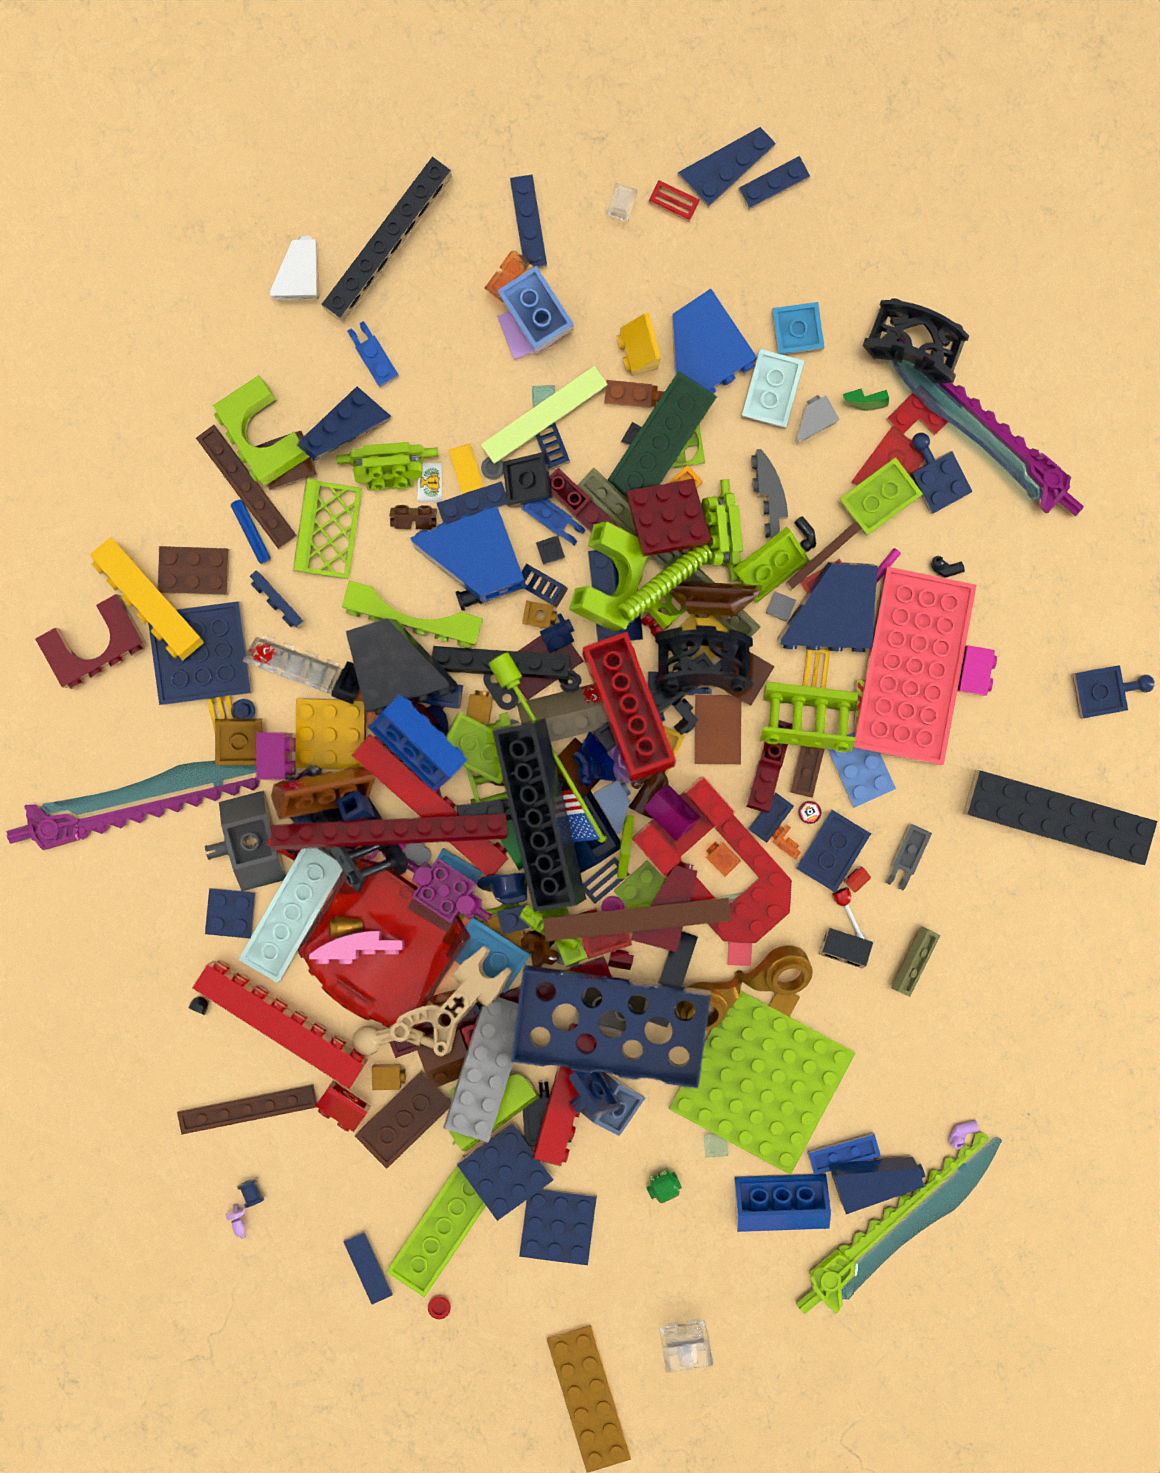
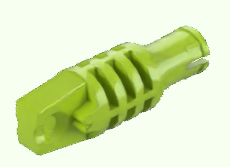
M526 905L519 918L532 929L545 936L543 918L552 916L544 911L534 912L532 906ZM581 938L559 941L575 950Z

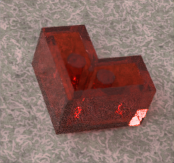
M595 906L576 912L574 914L591 913L598 911ZM629 932L582 938L588 959L632 945Z

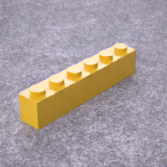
M111 537L90 554L94 560L91 563L99 574L105 572L109 577L106 580L114 591L118 588L124 594L121 596L122 600L129 608L132 605L138 610L136 613L137 617L144 624L149 622L152 625L153 629L150 631L159 641L164 639L167 642L168 646L165 648L174 658L179 656L183 661L204 643Z

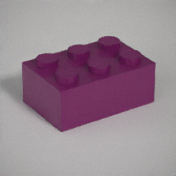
M256 732V780H288L292 778V775H296V761H292V752H296V738H292V733Z

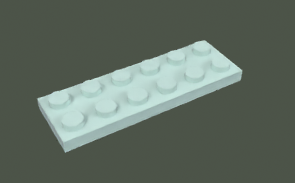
M321 848L300 850L238 959L239 961L277 983L280 982L343 872L333 855Z

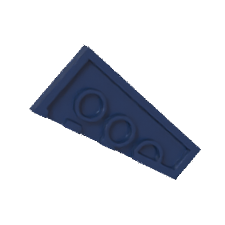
M759 127L679 171L677 175L709 208L775 147L776 143Z
M357 386L298 442L297 446L315 461L338 449L340 445L351 442L364 432L367 433L373 430L377 425L388 422L392 416Z

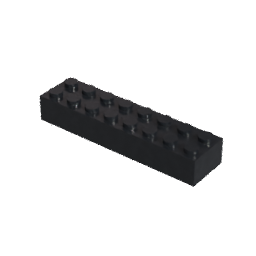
M546 719L506 725L492 730L533 911L538 912L576 906L586 900V895Z
M975 770L963 814L1139 865L1146 864L1158 822L981 770Z

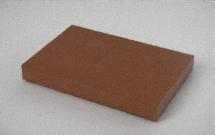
M695 695V717L698 721L695 723L694 764H741V700L733 695Z

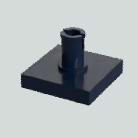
M576 1071L569 1076L579 1096L570 1101L571 1106L577 1105L572 1108L576 1113H580L587 1107L592 1117L615 1112L622 1107L601 1072L585 1073Z

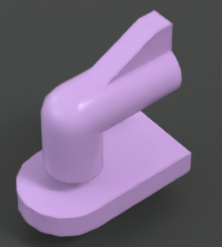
M237 1203L233 1205V1210L227 1212L226 1218L227 1220L234 1219L231 1221L234 1234L243 1239L246 1238L245 1231L247 1226L242 1223L239 1217L246 1213V1208H239Z

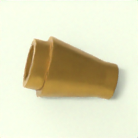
M339 916L328 919L329 936L338 939L362 932V919Z

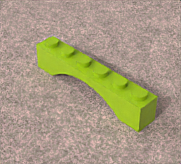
M350 580L341 606L347 609L346 614L359 617L360 613L369 615L368 620L374 622L386 618L396 619L403 627L413 628V633L426 636V632L435 634V639L448 642L449 638L457 640V645L470 648L471 645L476 646L483 618L463 612L439 619L410 617L388 606L371 586Z

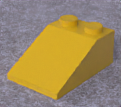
M648 312L621 327L620 335H617L620 349L624 348L626 357H623L625 370H630L631 376L657 370L659 367L661 356Z

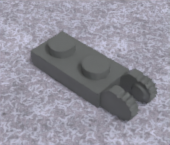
M911 823L909 824L891 864L892 868L886 878L887 884L890 885L894 881L898 869L905 871V874L900 880L899 889L904 890L929 842L932 835L931 832Z

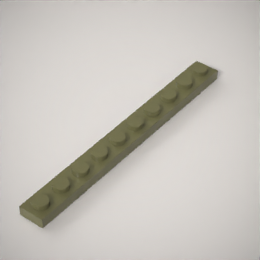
M593 468L577 486L624 531L637 537L627 498L601 473ZM681 550L651 556L666 569L673 562H676L677 559L681 558L684 553ZM700 568L684 580L689 582L715 583ZM744 610L735 617L732 616V619H719L718 616H714L727 629L739 631L750 637L761 627Z

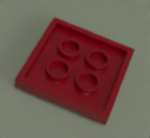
M694 479L626 492L643 557L709 545L711 543Z

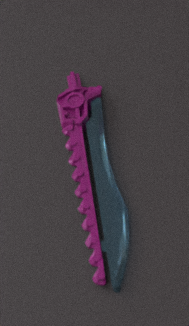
M900 338V340L898 341V342L905 343V342L903 341V339H901V338ZM902 360V363L891 361L905 384L928 409L957 427L989 453L1027 491V495L1032 500H1039V506L1044 513L1048 514L1050 509L1054 508L1058 502L1075 517L1084 508L1079 501L1067 492L1070 489L1071 476L1065 473L1044 453H1039V450L1034 448L1029 449L1026 446L1024 437L1012 435L1008 424H999L994 412L984 411L979 399L974 397L970 399L967 396L965 387L955 386L952 383L934 384L927 376L914 369L913 363Z
M215 761L181 764L151 778L116 790L44 803L41 808L38 805H25L28 825L6 831V836L10 844L31 838L42 850L80 839L84 840L89 836V830L103 834L107 831L109 824L121 829L126 825L127 819L141 823L145 820L147 813L159 818L164 814L165 808L179 812L183 809L184 803L195 807L199 806L202 803L203 797L217 801L221 798V792L235 796L240 792L241 786L255 790L259 784V780H256V778L225 785L223 780L256 773V765H215ZM211 783L214 785L212 788L82 819L71 814L49 815V813L66 810L76 815H81Z

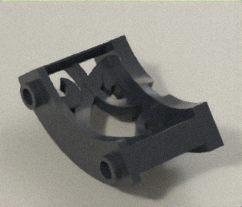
M896 298L881 300L879 304L881 307L870 336L865 338L863 347L872 358L902 363V360L913 363V368L927 376L934 384L954 383L956 377L954 369L964 342L969 339V335L963 330V327L934 310L914 303L904 302ZM888 316L892 317L890 320L892 326L885 324ZM924 325L929 331L933 343H925L916 348L912 346V340L904 330L913 326ZM882 331L887 333L883 338H880ZM900 338H901V339H903V341H904L905 343L898 342V341H899ZM950 342H952L950 350L944 348L947 347L950 344Z
M696 626V630L683 631L682 627L655 634V642L658 644V677L656 678V683L667 690L672 691L687 686H714L734 693H741L753 687V681L750 680L749 648L753 646L752 637L732 629H728V632L717 631L716 626ZM687 646H694V647H693L692 649L688 650V647H687ZM701 646H708L711 652L721 658V660L705 669L689 657L696 654ZM669 651H671L672 654H673V656L670 657V658H669ZM677 662L673 666L672 672L674 673H669V665Z

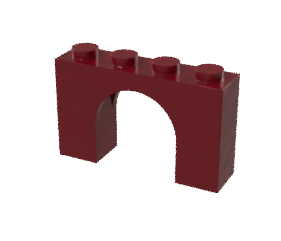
M115 594L96 605L110 632L108 647L100 656L90 660L78 657L70 648L59 628H53L35 638L61 687L74 689L83 683L82 679L90 676V678L96 677L103 672L102 668L110 665V667L121 663L123 656L129 653L133 656L143 650L142 646L147 644L120 595Z

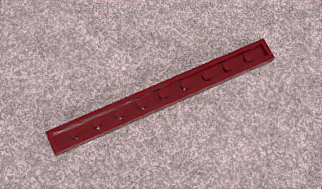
M506 814L270 825L271 850L507 839Z
M604 956L565 970L612 977ZM543 981L537 985V992L540 997L551 999L556 995V988L551 982ZM521 986L506 993H501L498 997L519 1004ZM480 1001L476 1003V1005L480 1009L482 1004L480 1003ZM473 1008L458 1023L459 1029L476 1023L478 1014ZM448 1014L442 1015V1023L446 1026L450 1025V1016ZM422 1022L413 1026L414 1029L425 1034L434 1031V1027L430 1022ZM407 1041L389 1042L395 1058L417 1051L415 1044Z

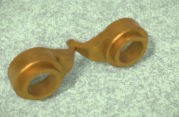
M787 945L772 950L748 974L738 970L731 981L715 983L698 982L687 988L711 991L709 1005L715 1007V1011L708 1016L707 1031L717 1027L725 1019L727 1010L733 1006L739 997L742 982L757 991H772L779 995H791L803 990L810 983L813 969L805 951L799 947ZM787 969L801 970L800 975L792 981H778L779 975ZM680 1001L677 1003V1010L681 1018L687 1019L692 1017L695 1007L691 1002Z

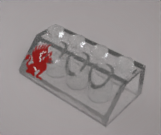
M264 634L262 638H254L243 662L332 695L333 689L343 670L339 668L341 663L331 659H327V662L318 660L319 655L307 650L305 655L296 652V646L285 642L283 646L275 644V638Z

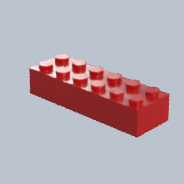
M625 632L584 646L582 653L630 782L675 767L676 758L628 633Z

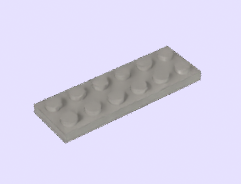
M498 997L488 1008L483 1004L481 1005L443 1126L444 1129L489 1142L513 1065L511 1060L518 1003Z

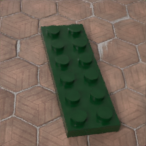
M678 371L611 473L608 481L625 497L626 492L629 490L660 485L717 396Z

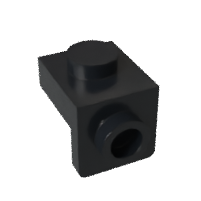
M684 698L682 701L679 700L672 705L683 717L673 727L680 735L690 732L698 721L691 712L693 706Z

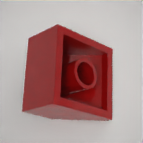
M333 1080L316 1104V1107L319 1108L318 1112L325 1118L329 1119L332 1117L338 1121L337 1125L347 1132L349 1130L354 1132L368 1113L371 1105Z

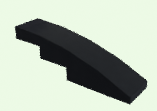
M682 931L677 952L669 950L657 983L682 987L698 936ZM654 1017L648 1021L665 1028L669 1025V1021L663 1017Z

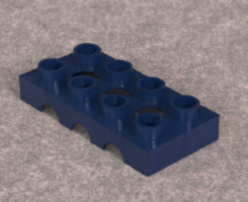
M525 965L522 972L511 1062L542 1067L557 1065L570 1068L572 1071L585 1073L606 1072L615 1074L620 1078L634 1080L642 1078L655 1079L669 1085L698 1089L711 991ZM543 981L551 982L556 988V995L551 999L540 997L537 992V985ZM588 988L598 989L602 994V1002L595 1006L587 1004L583 999V992ZM635 994L644 995L648 999L649 1007L643 1012L632 1010L629 1005L630 997ZM680 1001L691 1002L695 1007V1014L687 1019L679 1017L675 1011L677 1003ZM570 1004L578 1010L580 1021L573 1030L562 1031L554 1025L552 1014L559 1005ZM610 1010L620 1012L626 1020L625 1031L620 1036L614 1038L605 1036L600 1031L598 1025L600 1016ZM663 1017L671 1023L673 1033L666 1043L655 1044L648 1040L645 1035V1026L650 1019ZM536 1027L547 1029L550 1033V1041L544 1045L535 1043L531 1037V1031ZM581 1034H591L596 1039L597 1046L591 1051L582 1050L577 1044V1038ZM629 1040L638 1041L642 1045L643 1053L636 1058L627 1056L623 1051L624 1043ZM674 1047L685 1048L689 1053L688 1061L684 1064L674 1063L669 1057L670 1050Z

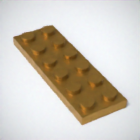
M591 1325L547 1338L586 1472L589 1473L631 1460Z

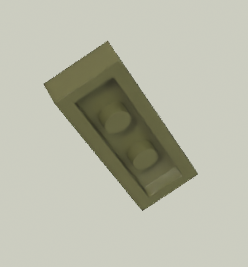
M921 926L909 953L905 956L899 973L894 979L892 989L909 997L911 996L941 935Z

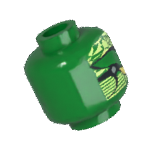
M668 1169L651 1175L649 1177L650 1185L646 1187L651 1199L656 1198L659 1203H665L678 1197L680 1194L679 1189L682 1188L675 1171L671 1173Z

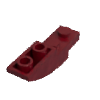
M559 468L550 475L552 495L590 533H592L595 524L606 521L619 527Z
M779 720L778 728L792 730V724ZM763 741L746 807L769 813L788 744H769Z

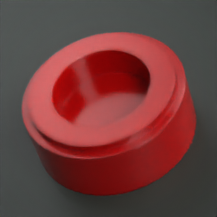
M444 1295L433 1296L428 1303L430 1316L440 1320L449 1315L451 1310L449 1299Z

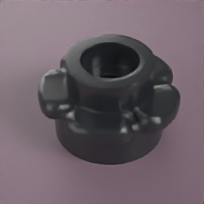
M571 670L569 671V680H572L571 684L568 683V680L559 679L560 687L565 692H576L579 689V684L582 682L580 675Z

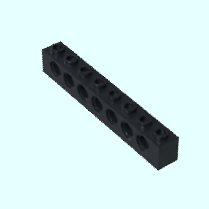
M433 156L323 301L322 306L324 310L340 322H344L452 178L451 170Z

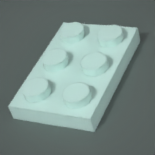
M760 349L741 417L786 429L804 361Z

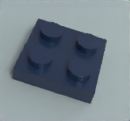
M209 888L205 934L250 939L253 931L256 892Z

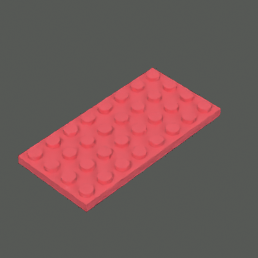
M888 566L885 568L873 633L872 649H870L854 735L856 740L853 748L944 765L976 584Z

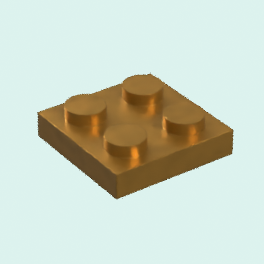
M262 718L215 719V765H256V732H262Z

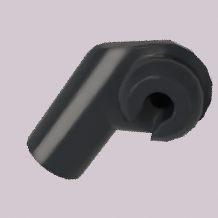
M801 516L794 524L804 534L805 539L800 542V546L804 551L808 552L811 548L814 549L817 544L815 530Z
M935 556L932 559L931 568L942 577H950L965 572L962 561L948 564L941 556Z

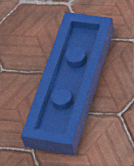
M874 1133L808 1152L814 1175L829 1172L830 1164L867 1161L881 1157Z

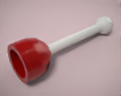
M845 887L837 890L836 893H832L831 895L835 903L845 907L856 931V937L864 939L865 935L860 931L848 905L852 896L849 888Z

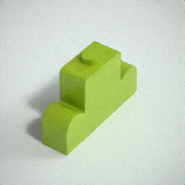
M519 1074L509 1076L492 1132L540 1098L527 1078ZM456 1086L453 1087L450 1091L452 1096L454 1094ZM449 1130L462 1151H468L481 1141Z

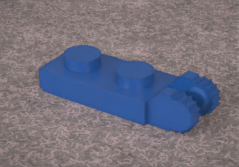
M362 321L359 324L363 333L368 337L366 341L360 343L357 334L352 328L347 332L356 345L357 352L380 388L398 377L399 374L375 335H372L365 322Z
M548 499L524 504L521 508L532 518L556 535L563 537L572 545H575L577 540L572 535L563 531L566 525H571L577 532L582 534L586 530L571 519L572 516Z

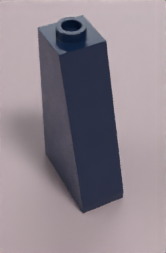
M913 1157L834 1163L829 1165L840 1202L846 1214L923 1188L922 1178L926 1177L922 1165H917Z

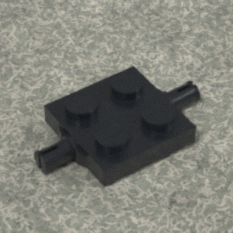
M543 1081L538 1082L540 1098L523 1110L525 1140L530 1146H535L550 1097L548 1081H544L545 1090H543Z

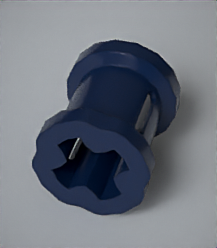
M256 1178L236 1186L238 1190H241L246 1202L244 1204L245 1208L265 1200L258 1191Z

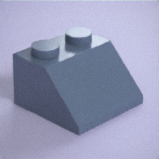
M616 780L593 794L616 834H619L622 831L630 802L628 795L631 792L625 782L620 783L619 780Z
M601 1072L622 1107L615 1112L592 1117L587 1107L581 1113L594 1124L620 1136L645 1097L616 1077L606 1072Z

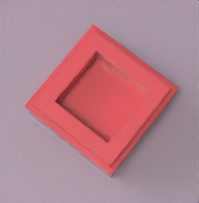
M729 942L727 964L751 966L752 943Z

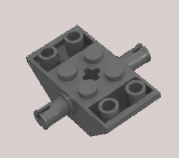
M264 791L219 802L221 826L225 839L223 842L205 845V852L215 850L213 853L206 854L208 860L228 855L241 891L283 881L286 874L280 852L271 850V847L267 844L271 837L270 825L273 824ZM249 835L256 838L257 842L254 843V848H252L251 844L247 845L246 840L250 839Z

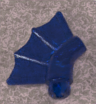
M589 732L580 749L572 756L578 764L579 784L581 786L586 784L585 787L591 785L592 779L616 781L613 772L615 761L608 755L599 741L595 739L593 733Z

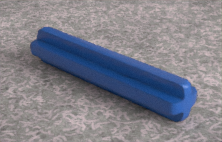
M239 499L232 502L231 508L260 564L268 562L271 557L243 501Z

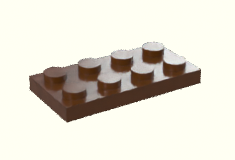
M420 1071L355 1134V1137L387 1169L449 1109L451 1100L438 1087L433 1089L427 1076Z

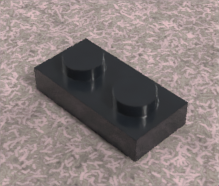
M347 661L331 697L354 704L360 687L354 663Z

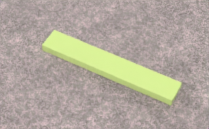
M593 366L486 440L481 446L495 464L604 389L608 384L596 367Z

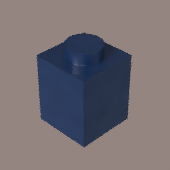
M358 790L336 800L344 821H365L375 818L369 799Z

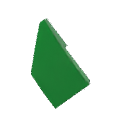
M861 388L843 394L845 402L863 410L880 409L887 407L889 404L887 390L864 396Z

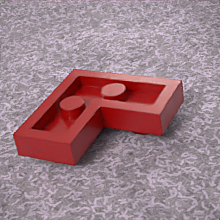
M919 386L886 420L901 435L917 420L933 435H936L952 418Z

